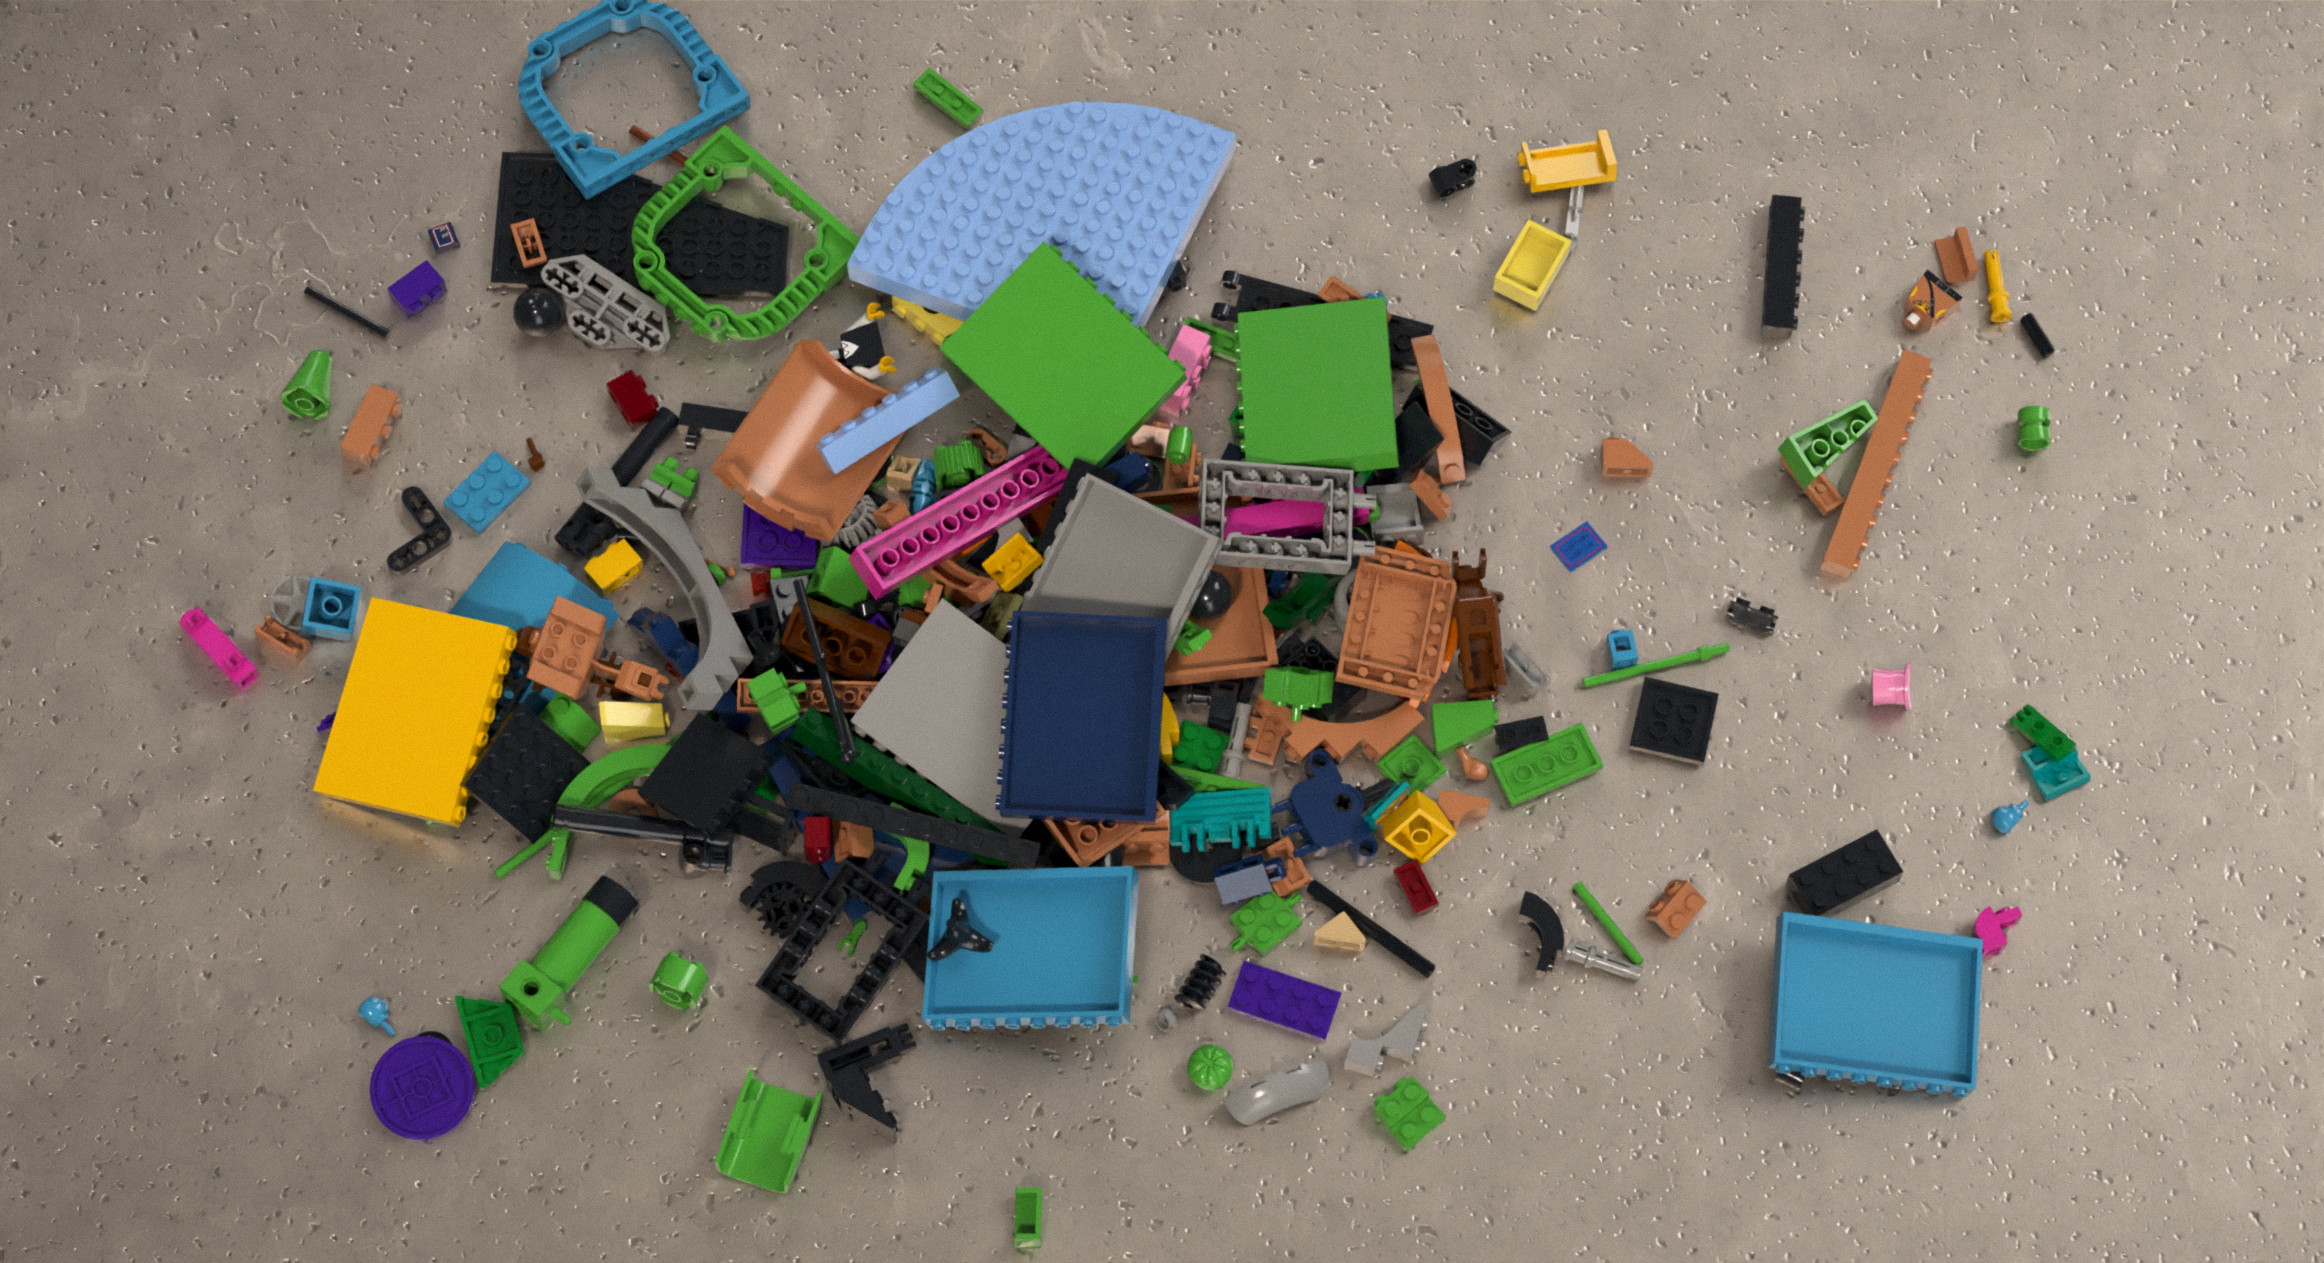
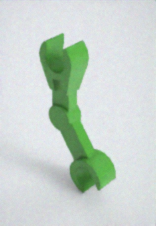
M865 920L856 924L851 934L839 942V953L843 946L849 945L851 948L846 955L848 958L854 955L860 937L867 931Z

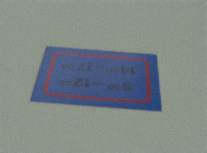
M1588 521L1550 546L1570 572L1608 548Z

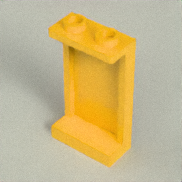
M1607 129L1597 131V141L1536 150H1529L1527 142H1522L1521 152L1517 153L1519 166L1524 167L1522 170L1524 184L1528 183L1531 193L1616 181L1617 162Z

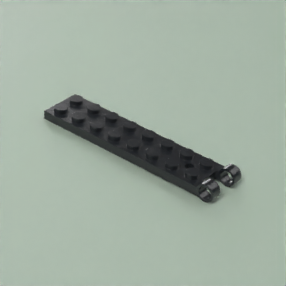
M1226 270L1223 273L1220 284L1228 290L1236 291L1240 289L1236 307L1216 302L1214 303L1211 317L1219 322L1225 323L1230 321L1238 323V313L1325 304L1326 302L1318 298V294ZM1263 302L1267 307L1259 309L1257 305ZM1391 314L1392 319L1388 323L1391 365L1417 371L1411 339L1432 335L1434 325Z

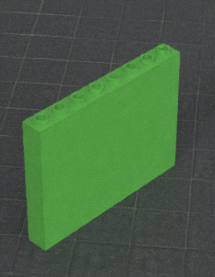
M1043 241L939 348L952 363L1067 471H1069L1074 458L1103 467L1188 379L1184 372L1186 368L1177 359L1172 361L1166 355L1169 352L1159 342L1156 345L1149 340L1151 335L1142 326L1137 329L1131 323L1133 318L1123 309L1119 312L1113 306L1115 304L1114 300L1106 293L1101 295L1096 290L1098 286L1088 276L1085 279L1078 274L1080 269L1071 260L1065 262L1061 258L1063 253L1054 244L1048 246Z
M1385 297L1238 313V323H1234L1235 338H1239V342H1235L1236 357H1240V361H1236L1237 376H1241V380L1237 381L1238 395H1242V400H1238L1239 414L1243 415V419H1239L1240 434H1244L1245 437L1240 439L1241 453L1246 456V458H1241L1242 462L1354 470V472L1399 467Z

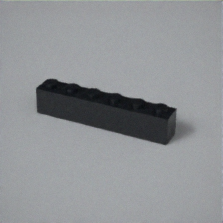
M1772 195L1761 336L1790 339L1792 331L1797 330L1798 316H1794V308L1798 309L1800 294H1795L1796 286L1799 287L1801 281V272H1797V265H1801L1802 250H1798L1799 243L1803 242L1804 229L1800 228V221H1804L1805 207H1801L1802 197Z

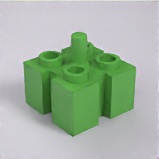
M1295 666L1265 669L1263 699L1272 700V705L1276 706L1292 704L1291 721L1299 722L1301 721L1302 709L1308 710L1310 707L1322 708V704L1332 703L1334 672L1309 670L1308 668Z
M772 668L746 682L748 691L773 736L798 722L800 719L799 713L802 711L795 696L807 690L803 681L788 688V683L782 672L777 674L775 669Z

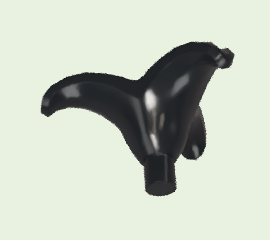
M954 898L951 916L946 922L947 928L940 941L927 953V956L932 961H939L949 957L959 949L986 953L992 950L994 942L971 927L964 903L961 899Z

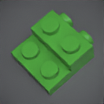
M1413 1076L1408 1080L1405 1077L1401 1078L1393 1086L1395 1091L1389 1096L1384 1093L1374 1102L1376 1107L1373 1108L1375 1118L1406 1152L1446 1120L1443 1112L1429 1098L1430 1094Z

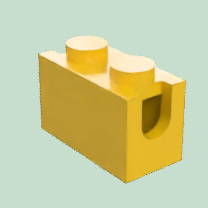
M622 539L620 542L612 543L601 556L590 559L584 570L587 573L586 578L602 597L606 598L643 571L644 566L638 554L625 539Z

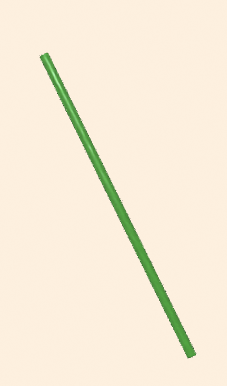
M710 712L705 714L708 718L715 720ZM684 731L675 736L665 745L673 746ZM637 777L608 787L598 794L586 807L597 808ZM551 828L535 844H529L493 872L498 879H501L551 842L554 831L557 829Z

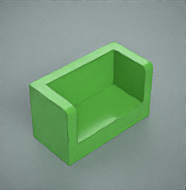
M1017 1187L1015 1190L1014 1247H1041L1042 1188Z

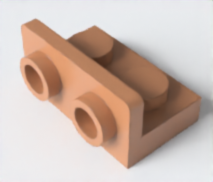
M1152 420V425L1144 423L1126 442L1127 450L1133 453L1138 451L1142 455L1165 459L1168 437L1172 428H1167V423Z
M1169 830L1138 832L1120 845L1124 849L1123 866L1169 865L1170 863Z

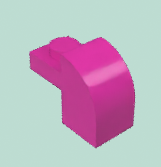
M1989 906L1980 913L1973 926L1971 936L1972 938L1983 939L1982 958L2005 949L2008 942L2002 929L2019 923L2022 917L2019 907L2012 909L2004 907L1994 914L1991 906Z

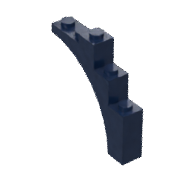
M644 607L635 611L632 614V618L626 621L631 630L652 645L685 680L687 675L694 669L698 660L699 649L697 646L686 640L671 616L661 610L654 612ZM730 688L727 693L723 692L724 694L712 711L709 712L717 723L736 733L749 723L751 718L747 713H737V697Z

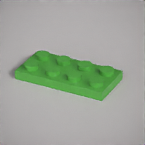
M1582 722L1548 736L1549 740L1528 744L1490 760V766L1511 808L1603 769V764Z

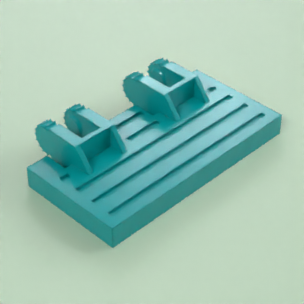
M1270 787L1196 793L1178 810H1170L1169 843L1171 846H1182V851L1187 853L1190 852L1191 834H1197V848L1199 851H1205L1206 833H1209L1210 843L1232 842V847L1237 849L1240 848L1241 844L1240 830H1247V844L1249 848L1256 847V829H1259L1260 839L1272 838V791Z

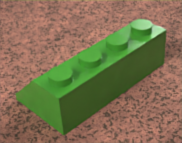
M560 692L554 696L538 716L580 754L585 751L601 731L597 723L578 704Z

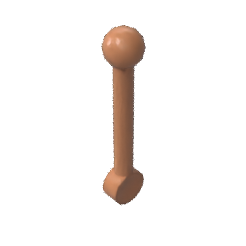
M703 557L706 564L715 563L722 571L727 572L730 577L736 575L737 570L734 567L728 568Z

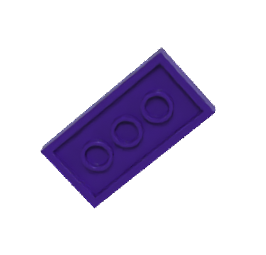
M1243 961L1227 1010L1325 1042L1341 998V992Z

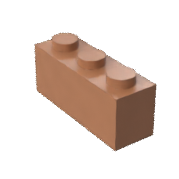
M371 384L340 445L343 457L369 467L373 460L379 458L382 450L381 444L384 438L387 439L392 431L391 424L394 418L400 416L403 405L398 393Z

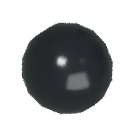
M533 287L525 290L517 297L513 307V318L517 327L526 335L534 338L546 337L553 334L559 328L563 320V305L559 297L551 290L543 287Z
M1215 570L1210 571L1189 614L1199 621L1211 622L1226 615L1233 603V588L1222 573Z

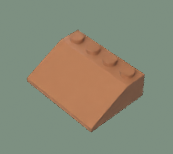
M1158 800L1156 820L1166 813ZM1042 820L1078 868L1089 867L1148 826Z

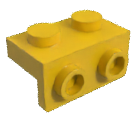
M1018 532L982 563V567L991 579H995L998 586L1005 593H1009L1040 566L1044 559Z

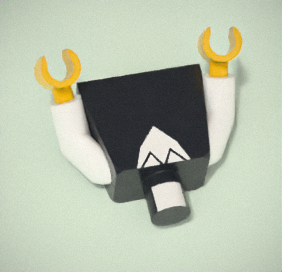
M876 302L870 303L867 307V312L840 335L841 348L828 350L838 362H845L847 369L862 376L866 381H872L885 375V373L894 374L896 368L890 365L895 360L890 356H885L877 321L874 322V318L882 319L885 315L881 310L876 312L881 307V304Z

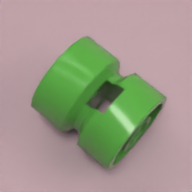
M2034 405L2021 408L2018 411V425L2022 427L2018 431V445L2027 450H2041L2050 446L2051 431L2048 428L2050 426V410L2043 406Z

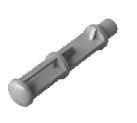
M1584 185L1570 187L1563 236L1572 240L1570 252H1573L1574 243L1578 239Z

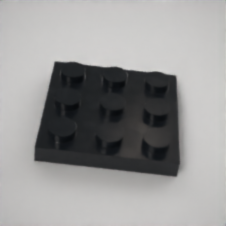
M1645 677L1629 749L1703 766L1719 693Z

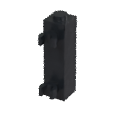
M682 402L678 429L680 435H686V450L696 451L698 437L729 442L749 412Z

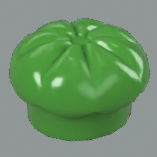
M1211 1044L1196 1049L1191 1054L1187 1063V1072L1190 1079L1197 1086L1206 1090L1222 1088L1229 1081L1234 1070V1063L1230 1054L1224 1048Z

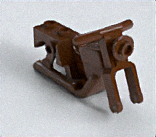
M1480 548L1478 567L1472 568V565L1459 566L1458 551H1452L1451 574L1457 586L1454 602L1455 613H1452L1451 617L1456 618L1458 638L1456 651H1460V654H1458L1459 670L1462 669L1467 700L1476 699V701L1491 700V698L1497 697L1499 695L1497 686L1507 685L1499 622L1501 609L1497 605V602L1503 601L1505 596L1502 592L1483 587V583L1480 581L1485 578L1487 555L1485 554V548Z

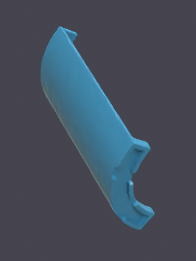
M507 541L504 542L448 613L507 626L516 632L518 629L526 626H533L535 628L543 626L547 614L558 595L607 618L605 634L620 616L613 609L614 604L604 597L600 598L590 588L569 573V569L563 564H554L541 555L529 550L520 542L514 544ZM512 650L510 657L523 662L529 668L531 659ZM509 667V671L514 674L515 680L518 677L523 678L525 676L522 669L515 671ZM530 680L518 703H522L538 717L558 692L544 685L541 693L535 692L536 690L533 691L531 689L534 681ZM510 690L503 691L500 701L504 703L510 702L514 696L513 692ZM497 703L496 707L499 710L495 715L494 721L491 723L492 725L495 721L500 722L501 719L498 717L500 710L502 709L504 712L507 710L500 707ZM488 730V743L497 731Z

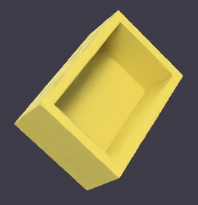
M1528 219L1495 276L1493 290L1536 311L1569 255L1572 240Z

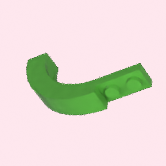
M633 746L598 759L576 776L568 785L557 804L586 807L598 794L618 782L635 777L650 776L672 746ZM566 829L554 831L552 845L555 846L553 853L548 854L545 865L550 878L561 880L573 831H566Z

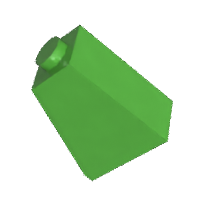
M1492 700L1432 704L1430 716L1435 757L1441 760L1456 752V748L1466 747L1493 733L1494 725L1498 723L1499 719L1498 709L1493 708Z

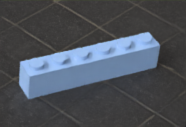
M933 367L923 374L924 377L917 381L913 380L903 386V390L896 394L887 395L882 399L881 404L876 407L866 408L857 419L848 420L840 426L841 429L834 433L830 432L823 435L819 439L820 442L814 446L828 470L834 474L839 473L958 398L960 395L947 371L940 367Z

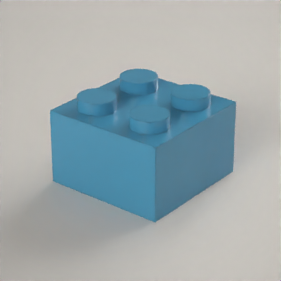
M311 577L307 588L299 632L349 642L353 635L361 587Z

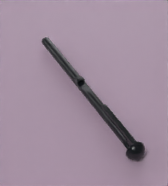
M797 579L793 581L794 589L841 750V754L837 758L842 764L849 765L856 760L857 752L855 751L841 699H836L830 674L825 663L827 658L822 650L803 580Z

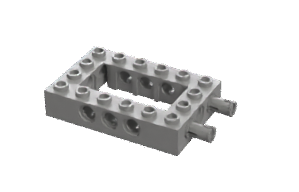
M1203 458L1199 471L1198 527L1223 539L1227 517H1224L1227 495L1323 503L1322 540L1318 538H1311V540L1291 539L1292 536H1286V538L1266 537V534L1250 536L1241 535V532H1232L1227 536L1214 565L1347 575L1351 566L1352 555L1374 557L1375 541L1353 540L1352 513L1353 508L1375 510L1376 494L1354 493V470Z

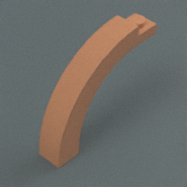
M1435 334L1411 339L1413 357L1420 378L1428 416L1444 437L1443 442L1435 451L1441 483L1465 480L1464 460L1457 422Z
M888 500L872 513L882 532L912 517L904 502ZM950 559L920 575L931 586H933V583L942 585V594L968 607L974 606L977 602H984L990 599L992 593L999 588L995 579L974 575L962 569Z

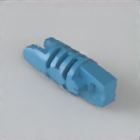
M923 459L919 464L909 498V513L911 516L929 506L936 483L933 461Z

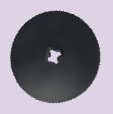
M1240 830L1241 844L1240 848L1237 849L1232 847V842L1210 843L1209 833H1206V842H1209L1213 848H1209L1208 852L1198 850L1197 834H1191L1190 852L1187 853L1182 851V846H1171L1169 843L1171 863L1175 870L1190 882L1214 884L1215 867L1243 859L1245 843L1242 832Z

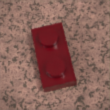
M1417 859L1393 870L1415 917L1439 906V902Z

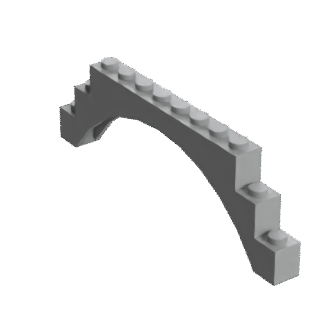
M586 467L576 482L584 502L613 518L636 535L660 558L676 578L688 598L697 622L700 640L699 653L694 669L687 675L677 691L687 710L712 711L724 694L723 692L727 693L754 657L679 509L654 507L645 489L620 487L612 469Z

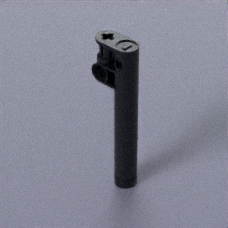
M661 407L610 468L620 487L629 486L671 435L672 430H675L678 426L679 418L671 410ZM583 501L557 532L554 539L567 551L590 560L592 558L591 552L599 543H603L604 540L613 538L618 533L619 526L613 518Z
M555 804L552 829H566V831L680 845L679 866L684 872L695 873L697 871L707 872L708 870L723 871L725 876H729L734 841V827L725 826L724 831L712 842L705 833L679 819ZM686 855H694L698 861L691 862L687 859Z

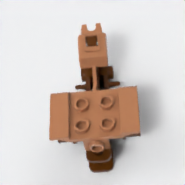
M558 595L547 614L543 626L538 628L526 626L516 631L517 644L513 651L531 659L526 678L534 681L531 689L533 691L536 690L535 692L541 693L544 685L574 700H578L587 693L589 685H593L599 688L596 695L597 698H601L603 691L609 692L608 696L611 699L623 701V698H626L628 693L645 701H650L652 698L663 699L664 693L657 690V685H668L669 679L662 676L657 669L635 661L624 660L620 665L614 664L616 652H612L609 662L599 659L604 647L607 618ZM601 677L606 678V682L600 680Z

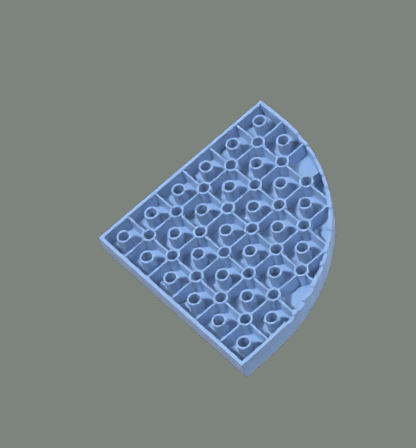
M1074 101L1072 103L1038 107L1004 116L976 127L944 144L900 181L883 201L847 263L849 280L965 322L1044 241L1048 246L1054 244L1063 253L1061 258L1065 262L1071 260L1080 269L1078 272L1080 276L1084 279L1088 276L1098 286L1096 290L1101 295L1104 293L1109 295L1115 302L1113 306L1119 312L1122 309L1125 310L1133 318L1131 323L1137 329L1140 326L1144 328L1168 283V279L1178 259L1183 254L1236 151V134L1187 116L1158 109L1154 106L1147 107L1128 103Z

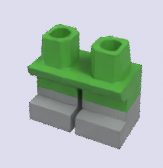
M668 456L661 465L655 464L653 472L648 479H644L640 489H645L650 500L661 506L663 504L664 508L679 509L683 517L697 493L696 485L700 477L699 473L692 468H687L683 476L677 474L676 472L680 464L677 460Z

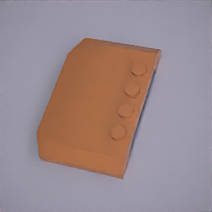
M1375 545L1374 557L1359 556L1335 681L1422 701L1440 678L1457 590L1456 582L1452 578L1450 564L1447 561Z

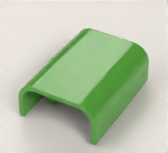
M750 1069L716 1156V1169L726 1176L777 1193H789L822 1105L823 1092L818 1091L815 1099L793 1093L758 1080L755 1077L754 1070Z

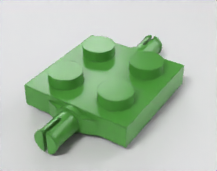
M1272 890L1264 896L1251 899L1229 917L1230 922L1238 929L1240 934L1238 938L1229 944L1230 948L1236 953L1245 944L1254 947L1262 956L1266 955L1302 926V921L1292 911V907L1302 900L1301 895L1295 891L1284 900L1278 897Z

